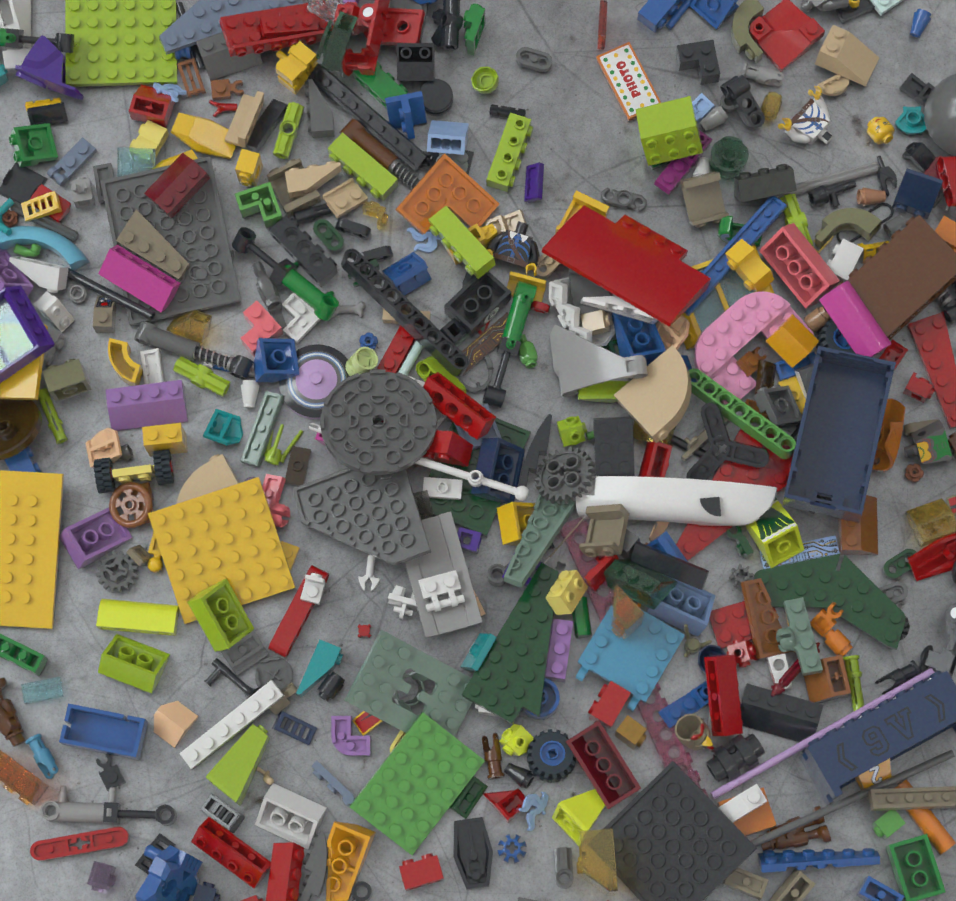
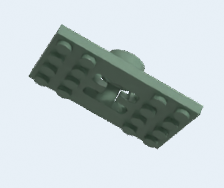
M380 630L344 701L405 733L420 716L412 713L410 706L423 702L424 709L422 712L455 737L472 704L471 701L462 697V693L471 677L393 635ZM407 669L413 670L411 673H405ZM412 677L418 684V692L414 699L404 702L399 699L397 690L408 694L412 685L403 681V679ZM430 679L435 682L432 693H425L422 681Z

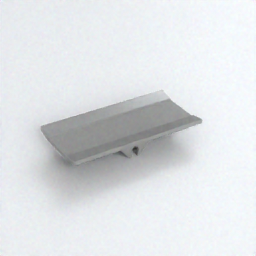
M451 511L422 520L431 553L407 561L405 565L425 637H433L482 623ZM456 570L461 590L454 593L455 596L463 595L465 602L459 603L455 607L441 608L437 612L435 610L427 612L425 605L432 603L431 598L423 600L418 580ZM448 594L437 596V598L440 601L448 599L449 596Z

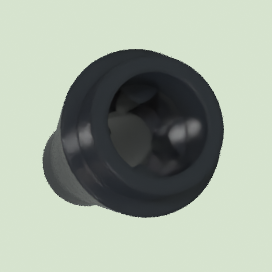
M509 763L504 770V773L521 788L527 789L535 777L532 771Z

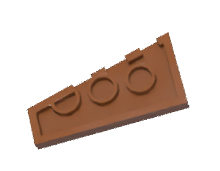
M762 579L740 582L757 659L793 652H782L778 647L780 643H777L776 633L782 627L778 620L779 616L773 610L770 603L771 599Z

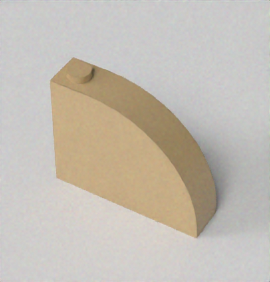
M673 345L647 366L648 376L638 379L633 378L614 394L618 403L655 443L664 440L669 432L680 422L691 398L692 385L688 368Z
M223 454L214 455L209 459V462L193 472L184 483L176 504L240 483L227 458Z

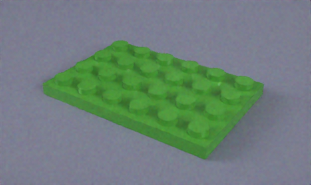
M422 712L349 807L405 851L413 855L485 760Z

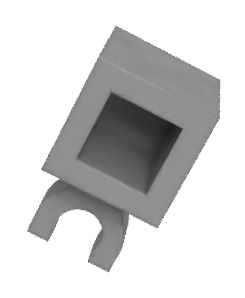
M79 177L71 181L76 208L95 205L90 178Z

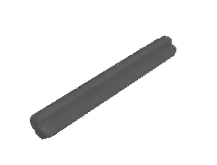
M15 201L10 208L11 211L24 217L21 204ZM28 208L29 215L33 214L32 209ZM47 216L31 220L71 241H76L79 234L77 231Z

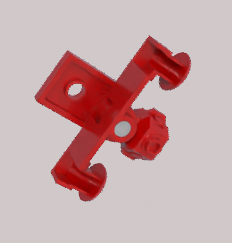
M375 0L374 3L364 4L361 8L356 2L338 4L334 24L341 37H351L364 32L367 38L366 48H362L361 53H353L351 48L344 52L342 56V70L344 74L351 76L353 70H359L362 75H374L380 45L419 43L425 16L424 10L388 8L390 0ZM402 24H408L405 30H399Z

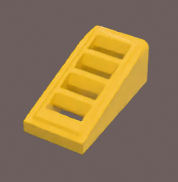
M55 191L21 203L26 222L62 212L59 197ZM49 200H52V207L49 205ZM42 202H45L46 209L44 210L42 207ZM35 204H38L39 212H36ZM28 206L32 208L33 214L29 215Z

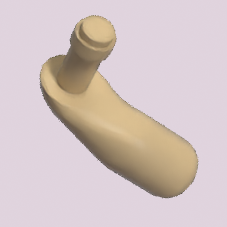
M257 767L256 770L264 775L263 781L268 785H272L274 779L270 777L269 770L266 772L261 767Z

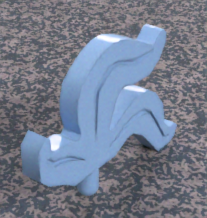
M153 83V88L158 94L170 95L171 100L174 102H178V94L186 95L187 92L175 84L167 83L162 86L159 83Z
M413 227L407 229V232H410L413 239L417 242H422L428 238L426 244H417L414 247V252L419 250L424 253H432L437 249L436 240H442L438 235L434 236L431 231L422 235Z
M541 792V798L537 794L527 795L523 801L522 808H519V811L527 812V831L535 829V816L541 812L543 815L546 814L544 808L547 806L549 797L546 792ZM531 806L535 807V809L528 811Z

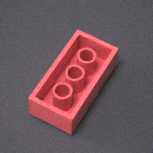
M794 223L783 226L759 250L805 309L816 305L820 298L830 292L840 282L839 278Z

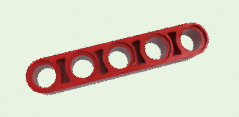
M313 565L310 566L306 575H311V573L322 575L325 582L329 578V573ZM305 577L268 647L269 650L285 658L289 655L315 605L300 599Z

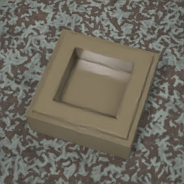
M141 545L131 547L126 552L138 566L147 564L149 559L152 558Z

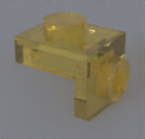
M364 201L362 207L363 214L378 218L377 229L381 230L382 226L387 224L389 217L386 207L380 206L379 203L374 201Z

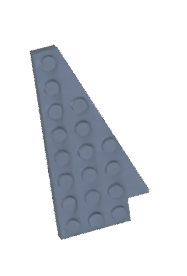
M199 0L159 36V39L167 55L196 45V41L221 33L220 17L303 4V1Z

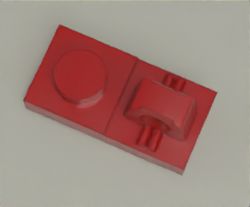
M604 555L595 558L598 564L589 570L584 577L591 589L596 591L622 564L617 555Z

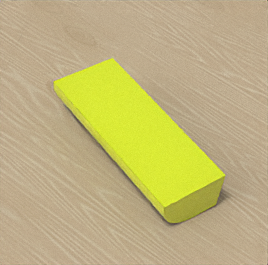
M101 599L96 626L101 630L176 636L179 606Z

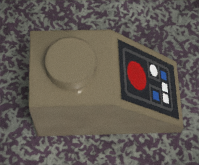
M97 296L93 310V328L96 333H115L117 303L104 296Z

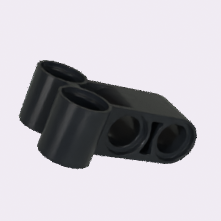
M743 75L739 77L734 76L720 86L722 93L727 99L731 100L747 127L758 128L764 124V114L750 92L751 86L748 80ZM744 98L748 102L746 108L742 106V101ZM753 115L757 117L755 124L751 121Z

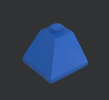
M259 338L257 340L253 364L256 382L274 383L299 375L294 339Z

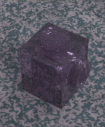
M94 861L87 882L88 885L92 886L91 890L103 893V890L109 891L116 881V876L114 875L116 867Z

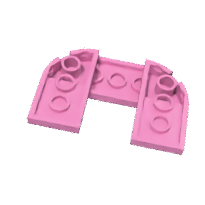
M770 292L750 293L738 299L702 331L695 344L694 364L696 369L706 374L741 400L756 386V381L751 376H746L737 365V360L733 355L759 332L768 339L791 314L813 335L814 333L790 307L791 304L781 296ZM725 400L721 401L725 405L728 404Z

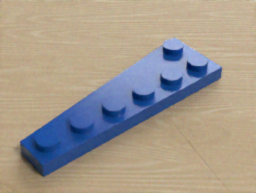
M849 848L843 849V851L824 849L823 852H815L811 849L803 850V852L784 850L783 853L765 850L763 853H758V863L761 872L767 873L787 871V867L806 870V867L810 865L817 869L825 868L828 864H832L834 867L880 864V855L878 851L872 848H864L863 851H855Z

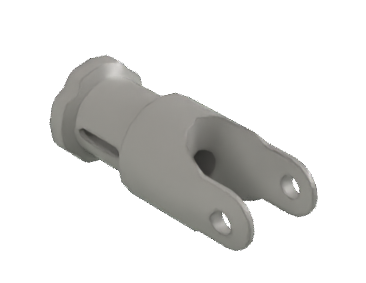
M748 62L744 63L741 74L746 78L754 79L758 83L776 87L782 85L784 74L763 66L748 65Z

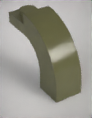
M745 0L735 12L731 28V38L739 54L745 50L746 56L750 60L753 59L755 63H758L762 60L764 52L751 38L748 28L755 19L763 15L764 7L758 0Z
M844 208L834 211L822 220V228L815 235V246L821 249L832 236L842 231L856 232L869 241L881 229L882 220L872 213L858 208Z

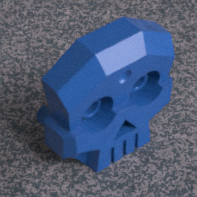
M151 844L145 848L144 855L153 859V862L148 870L147 878L135 895L136 900L189 901L190 895L194 896L197 884H199L197 872L203 862L171 845L165 850H160Z

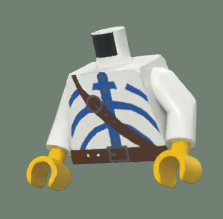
M814 86L816 89L815 94L812 90H808V95L814 97V99H810L791 120L789 118H782L785 125L782 123L778 124V128L785 129V133L793 142L809 143L812 145L819 138L827 144L833 137L826 130L830 124V115L827 105L821 96L822 89L819 86Z

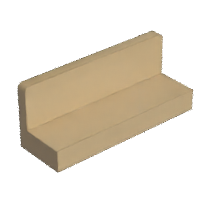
M257 91L255 97L243 94L225 137V142L246 148L264 104L263 92Z

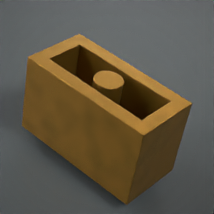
M627 715L617 728L615 737L634 750L636 746L640 748L646 740L647 735L645 733L647 729Z

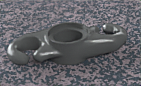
M609 188L601 192V199L606 204L617 206L621 209H636V200L642 201V205L638 207L639 211L644 210L647 206V200L642 195L627 190L617 191L612 189L613 198L607 199L605 196L610 191ZM621 195H626L629 197V202L622 204L618 198Z

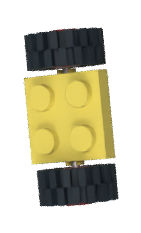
M170 450L154 451L153 466L149 464L113 469L110 457L94 459V476L98 493L114 492V480L124 484L140 479V482H147L156 477L158 486L173 484L174 470Z

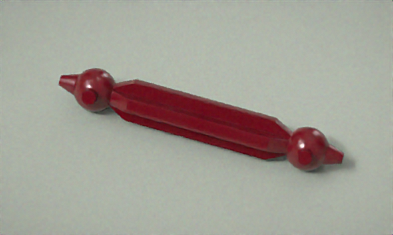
M819 642L816 643L818 653H820ZM798 659L779 679V683L771 686V696L780 695L785 692L784 688L801 672Z

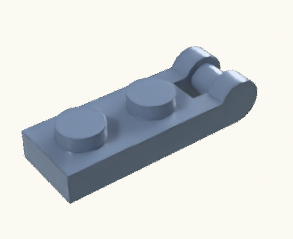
M82 137L55 166L48 170L47 175L57 180L56 183L63 186L97 152L96 148ZM64 170L65 173L61 175L59 172Z
M316 760L312 765L314 769L312 773L320 781L322 779L327 781L329 784L326 787L334 794L338 792L343 797L344 804L350 806L355 800L353 794Z

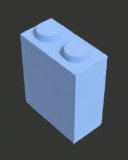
M432 120L428 131L427 152L464 155L468 141L469 123Z

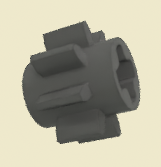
M739 564L737 570L735 568L731 569L734 575H731L729 579L734 580V587L741 585L740 582L749 581L748 578L754 576L753 573H749V566L743 568ZM739 573H742V575L745 576L744 580H741L740 577H737Z

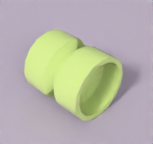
M369 347L359 348L346 362L345 367L348 375L352 376L356 373L370 372V370L377 366L378 356Z

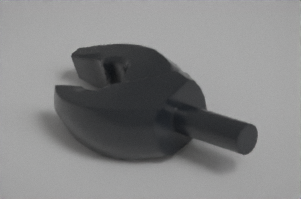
M880 155L877 156L880 165L877 180L880 189L885 191L888 197L890 194L886 181H891L893 188L896 189L897 177L889 166L885 167Z

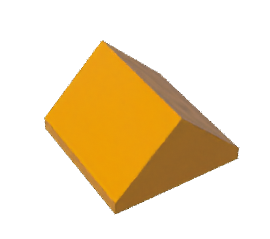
M791 314L766 342L793 368L813 350L819 340Z

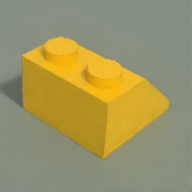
M511 502L497 507L503 545L517 546L520 543L522 533L528 525V519L534 511L535 503Z

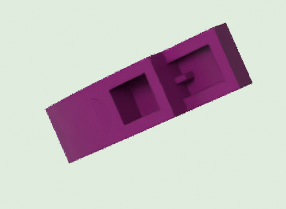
M699 130L704 153L713 139ZM703 153L672 160L655 180L654 185L669 195L676 186L680 185V180L685 179Z

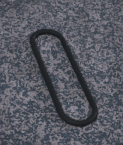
M888 203L878 204L868 211L871 213L880 206H888L891 214L882 220L881 224L889 220L894 214L892 206ZM838 232L836 238L841 243L842 240L839 238L840 232ZM858 235L855 238L851 239L849 242L852 243L862 236Z

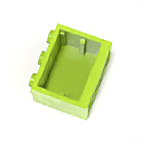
M691 96L635 109L640 139L648 166L703 153Z

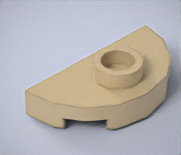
M837 74L817 84V86L822 89V94L837 96L847 90L849 79Z

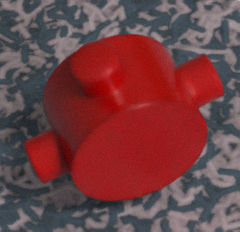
M359 624L357 626L359 628V634L357 635L359 638H370L372 636L370 634V628L372 627L370 624Z

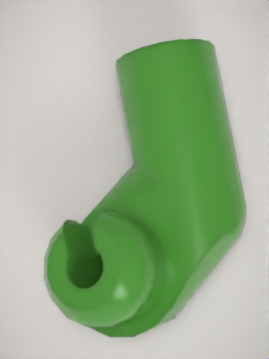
M15 244L13 253L24 257H37L40 255L41 246L32 244L30 249Z

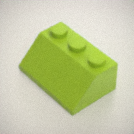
M227 579L199 592L187 601L215 652L231 648L254 630L252 623Z
M116 634L101 655L98 673L152 693L161 679L170 654Z

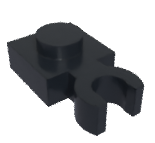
M105 754L107 762L102 764L98 758L96 763L104 770L99 775L106 790L109 791L110 787L116 788L126 783L118 765L112 766L111 756Z

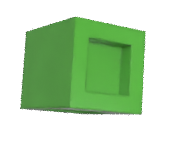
M889 810L872 824L874 826L873 831L879 838L887 839L902 827L905 821L896 810Z

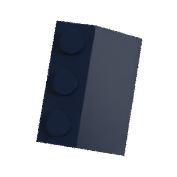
M483 438L476 470L480 471L485 478L517 488L525 449L501 438ZM485 485L479 487L472 486L471 494L480 498L505 504L515 501V495Z

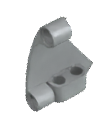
M557 324L554 325L549 334L553 368L555 374L559 377L561 396L563 397L575 396L578 394V389L615 379H638L648 376L646 358L643 355L624 358Z

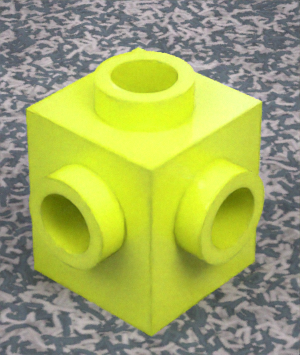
M513 724L503 732L499 743L503 745L502 749L508 755L520 756L527 752L529 744L533 741L534 737L522 725Z

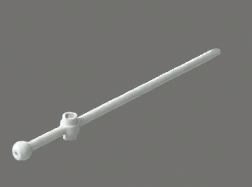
M310 423L311 426L318 428L309 426L310 430L321 433L320 425ZM421 458L416 462V464L466 479L473 487L485 485L513 494L519 501L526 500L529 494V489L525 486L516 488L485 478L478 470L469 473L425 458Z

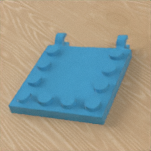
M617 595L577 663L582 667L575 678L582 682L590 670L608 682L612 681L631 692L630 695L633 697L628 703L627 709L634 712L640 700L644 703L648 700L685 635Z

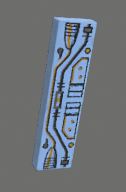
M836 536L803 542L805 549L803 552L775 567L839 554ZM760 551L759 554L763 569L770 568L763 554Z

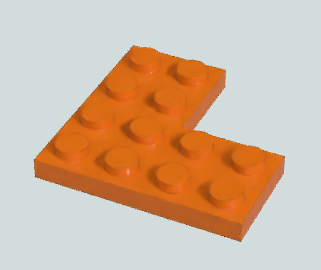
M444 153L395 210L424 235L430 227L428 219L445 206L468 227L478 224L480 227L500 203Z

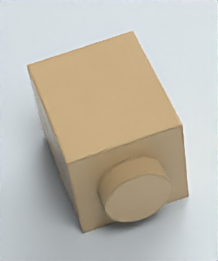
M604 310L581 314L582 327L591 330L592 336L611 332L612 318L609 313Z

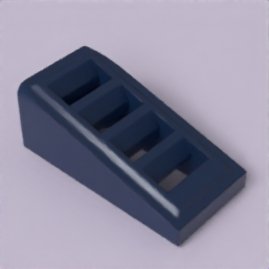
M280 711L272 729L306 745H310L317 727L284 711ZM284 717L288 718L284 727L280 728ZM294 721L295 723L291 731H287L291 722ZM299 724H301L302 727H301V729H300V731H299V733H298V736H297V735H295V732H296V730H297ZM307 727L309 728V731L306 735V738L304 739L302 738V736Z

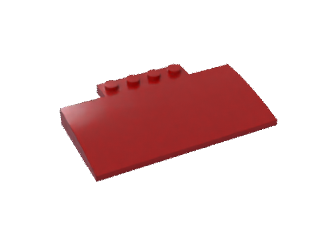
M585 205L542 248V253L669 327L707 290L711 280L710 277L682 262L687 256L688 250L627 215H624L614 223Z

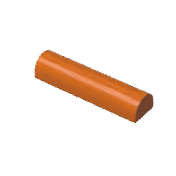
M906 779L895 788H913V786ZM931 809L905 810L921 832L928 835L929 842L939 855L956 844Z

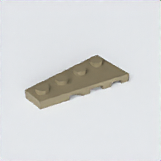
M137 209L116 239L117 243L179 281L190 266Z

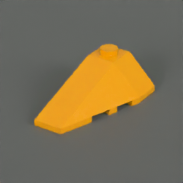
M336 821L333 823L327 840L328 878L326 879V901H349L352 888L357 882L373 842L375 831L357 824Z

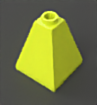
M593 789L559 802L552 819L580 846L605 808V804L596 790Z

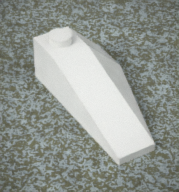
M617 296L583 297L580 302L581 304L650 324L658 321Z

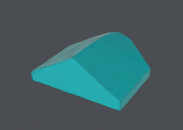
M215 409L203 437L224 445L240 443L243 437L240 416Z

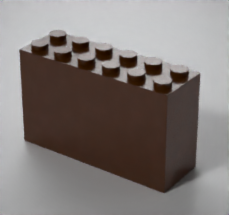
M920 215L916 218L914 216L905 223L906 227L902 231L899 229L891 236L892 240L888 244L884 242L877 249V254L873 257L871 255L863 261L864 265L859 270L856 268L848 275L850 278L847 281L851 283L889 341L956 281L955 251Z

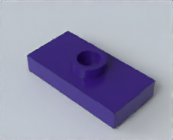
M541 162L526 166L524 201L527 203L542 200L544 164Z

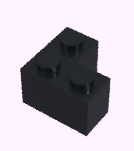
M714 40L677 45L676 59L679 71L697 68L700 85L719 82L720 69Z

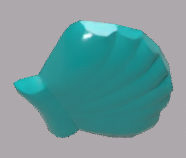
M903 106V113L895 121L896 127L905 132V134L915 135L924 132L927 128L924 114L921 112V106Z

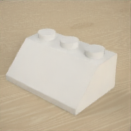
M273 783L264 796L255 825L308 850L321 825L326 807Z

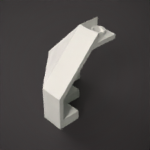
M569 277L549 282V302L552 306L556 307L559 313L557 317L563 328L600 347L606 346L615 334L613 319L610 326L611 332L592 336L591 330L582 327L580 308L573 306Z

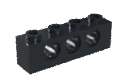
M285 215L269 229L270 235L320 287H323L338 273L337 263L331 257L327 258L323 254L325 251L319 244H313L311 236L306 231L302 232L298 228L299 224L293 218L289 219ZM291 234L297 235L296 239L289 240L287 238ZM304 247H308L310 249L307 253L300 252V250ZM316 260L322 261V264L320 266H314L313 262Z

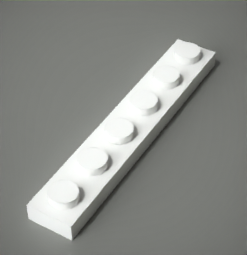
M270 680L179 754L188 766L194 769L284 697V694L275 682Z

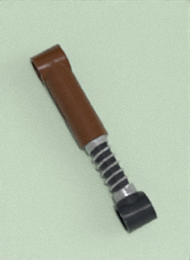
M352 118L339 132L340 134L343 132L386 170L399 177V180H403V183H407V186H411V189L420 181L419 176L416 177L415 173L412 174L411 170L400 164L399 157L369 134L357 120Z

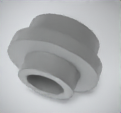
M73 285L68 291V297L74 303H81L86 299L87 291L82 285ZM76 292H81L79 297H75Z

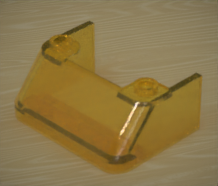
M613 829L580 831L581 845L579 846L580 857H578V862H576L577 874H581L585 881L606 896H615L618 891Z

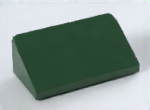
M473 776L449 808L467 819L488 786Z

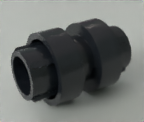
M753 733L746 738L741 734L730 740L731 747L728 749L721 745L711 751L713 758L705 763L717 782L725 778L730 782L741 776L739 769L745 767L749 771L759 765L758 757L765 754V751Z

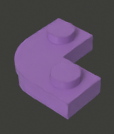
M331 716V739L336 749L342 754L349 756H371V736H352V716Z

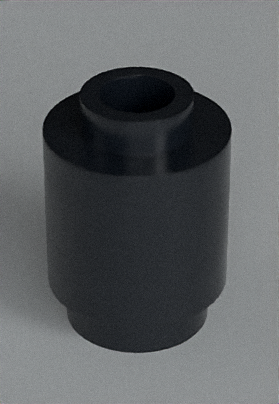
M332 671L318 687L317 690L320 692L318 695L327 702L329 699L333 701L343 688L345 680Z

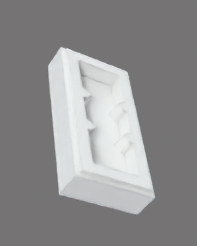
M160 349L140 351L145 384L165 382Z
M424 477L422 497L461 500L463 480Z

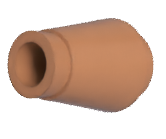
M864 187L857 191V203L862 204V206L881 203L886 200L885 191Z

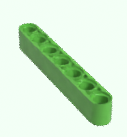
M694 368L689 370L690 378L698 380L697 382H691L692 394L705 403L714 402L719 405L725 418L780 458L788 459L793 456L796 442L790 435L700 370ZM710 389L713 393H706L705 390ZM725 400L728 404H721L720 401ZM736 412H742L744 415L739 416ZM751 423H757L760 426L754 427ZM767 434H772V435H774L775 437H774V438H768L766 435H767ZM787 445L790 449H783L782 446Z

